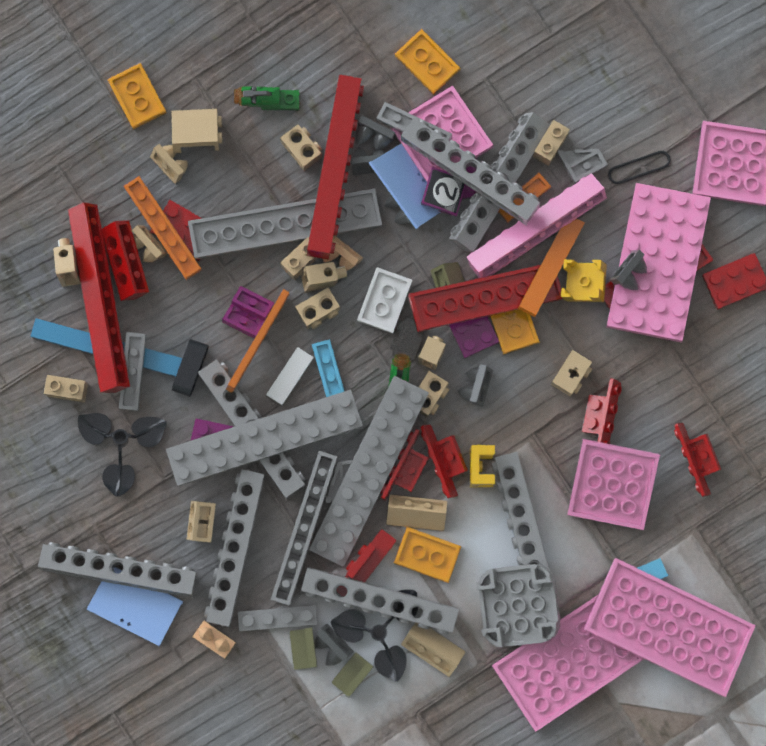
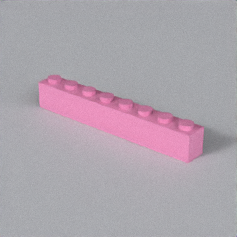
M592 173L587 177H583L578 183L568 187L563 193L550 199L548 203L538 208L527 225L518 221L494 239L487 241L479 249L471 252L467 256L469 266L479 278L492 276L559 231L560 228L568 225L607 199L605 188Z

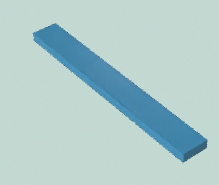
M35 319L30 337L93 354L90 333ZM122 342L123 350L125 351V342ZM145 348L143 368L176 377L182 358Z

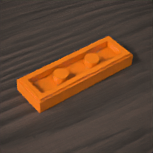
M538 173L522 186V191L527 194L532 193L539 198L551 188V185ZM520 198L513 200L515 205H522L524 203ZM501 208L499 209L498 213L507 223L514 219Z

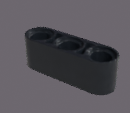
M193 339L189 340L175 377L172 391L191 397L199 377L198 372L202 369L209 345Z

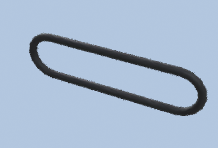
M657 151L614 166L609 170L608 178L614 184H621L659 171L669 166L671 162L670 155L666 151ZM660 153L668 157L667 164L622 181H614L611 178V172L622 166Z

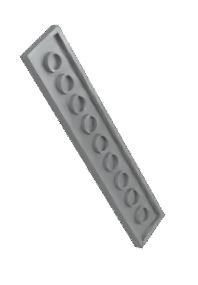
M375 188L346 193L344 200L339 201V207H342L341 217L336 218L335 223L339 225L338 234L382 227ZM316 199L188 221L194 258L200 259L305 240L310 236Z
M394 375L313 540L310 551L336 564L345 566L429 392Z
M348 390L167 448L166 451L176 484L181 486L361 428L363 425L352 392Z

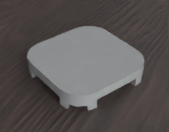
M541 564L519 565L490 569L481 576L476 590H479L483 629L481 631L483 637L485 636L495 647L543 643L557 635L560 629V614L556 582L549 568Z

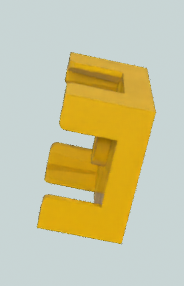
M564 259L563 269L567 271L566 289L562 288L561 297L567 302H604L607 265L602 260H592L593 263H577L572 259Z
M471 445L470 488H493V485H495L494 474H479L483 470V462L479 461V459H492L495 454V445Z

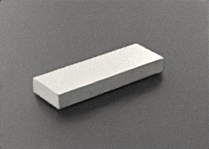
M297 347L266 396L283 406L314 357Z

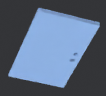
M402 143L369 162V165L415 229H418L419 226L441 213L438 209L421 204L427 182Z
M114 567L113 572L121 573L122 570ZM101 581L87 610L160 646L183 601L167 593Z

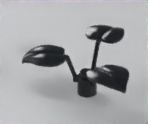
M91 413L78 416V428L86 442L99 445L103 442L104 437H112L113 444L118 447V465L111 464L107 466L102 475L105 487L115 497L122 496L129 491L135 480L133 468L130 465L122 466V448L128 444L129 438H137L139 445L150 448L156 446L163 437L167 424L165 420L157 417H142L132 424L131 429L135 435L127 434L123 429H117L114 433L107 434L111 430V422L106 415Z
M405 589L398 591L417 597L415 590ZM397 601L393 604V608L395 611L401 612L404 610V604ZM418 607L412 609V614L416 616ZM355 609L346 610L331 620L334 631L345 641L353 643L362 640L363 631L371 633L374 640L381 641L385 650H380L376 654L374 659L375 668L381 675L395 682L400 680L406 668V654L400 646L395 645L388 648L384 640L387 636L386 627L395 616L388 619L384 625L378 624L372 629L364 627L366 624L365 616Z

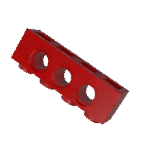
M129 220L114 221L102 228L103 239L121 301L136 300L149 293Z

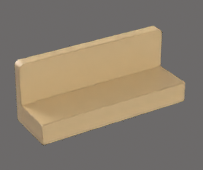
M390 495L387 525L444 531L447 501Z
M416 622L401 643L403 647L448 677L451 676L465 654L463 649L433 629L418 627Z

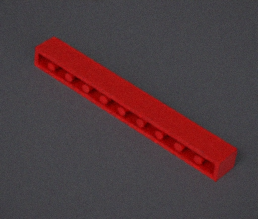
M339 74L306 256L329 260L330 254H334L336 243L332 242L333 236L338 234L339 225L335 223L336 218H340L342 207H339V201H343L345 189H342V185L347 183L349 173L345 172L346 165L350 166L352 156L348 154L349 148L353 149L355 137H351L352 131H356L358 120H354L355 114H359L361 103L357 101L358 96L362 97L364 86L361 85L362 78Z
M84 202L68 209L100 393H116L130 387L98 206L97 204Z

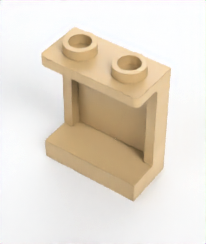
M217 109L172 111V146L174 153H181V147L215 146V151L219 150V144H222V132H219V127H222V117L218 116Z

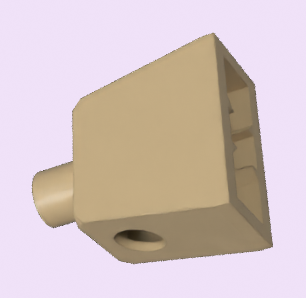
M68 238L59 239V247L53 249L56 275L62 287L81 284L75 249L73 245H70Z
M334 262L305 266L301 273L305 293L333 287L338 282V279L347 277L345 266L336 268Z

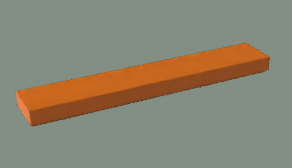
M140 176L124 185L125 190L185 280L202 271Z
M575 219L568 225L560 228L518 309L536 317L564 264V259L567 258L585 222Z
M285 289L281 292L228 383L226 390L229 392H234L288 299L289 292Z

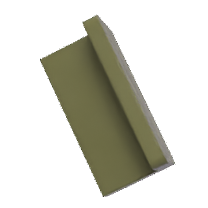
M458 262L444 263L430 270L436 288L465 282Z
M313 628L290 631L294 669L317 667Z
M354 653L332 680V684L346 696L350 697L374 666L358 653Z

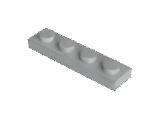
M385 102L376 119L403 133L413 118L417 120L420 118ZM427 122L429 128L439 130L444 134L445 139L451 140L452 133ZM421 135L419 139L421 141H427L429 139V136ZM438 145L435 147L440 151L445 150V147L442 145Z
M126 332L124 355L130 387L120 391L119 409L139 410L147 334Z
M316 605L238 612L239 631L317 625Z

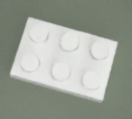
M376 267L357 321L393 334L412 284V279Z

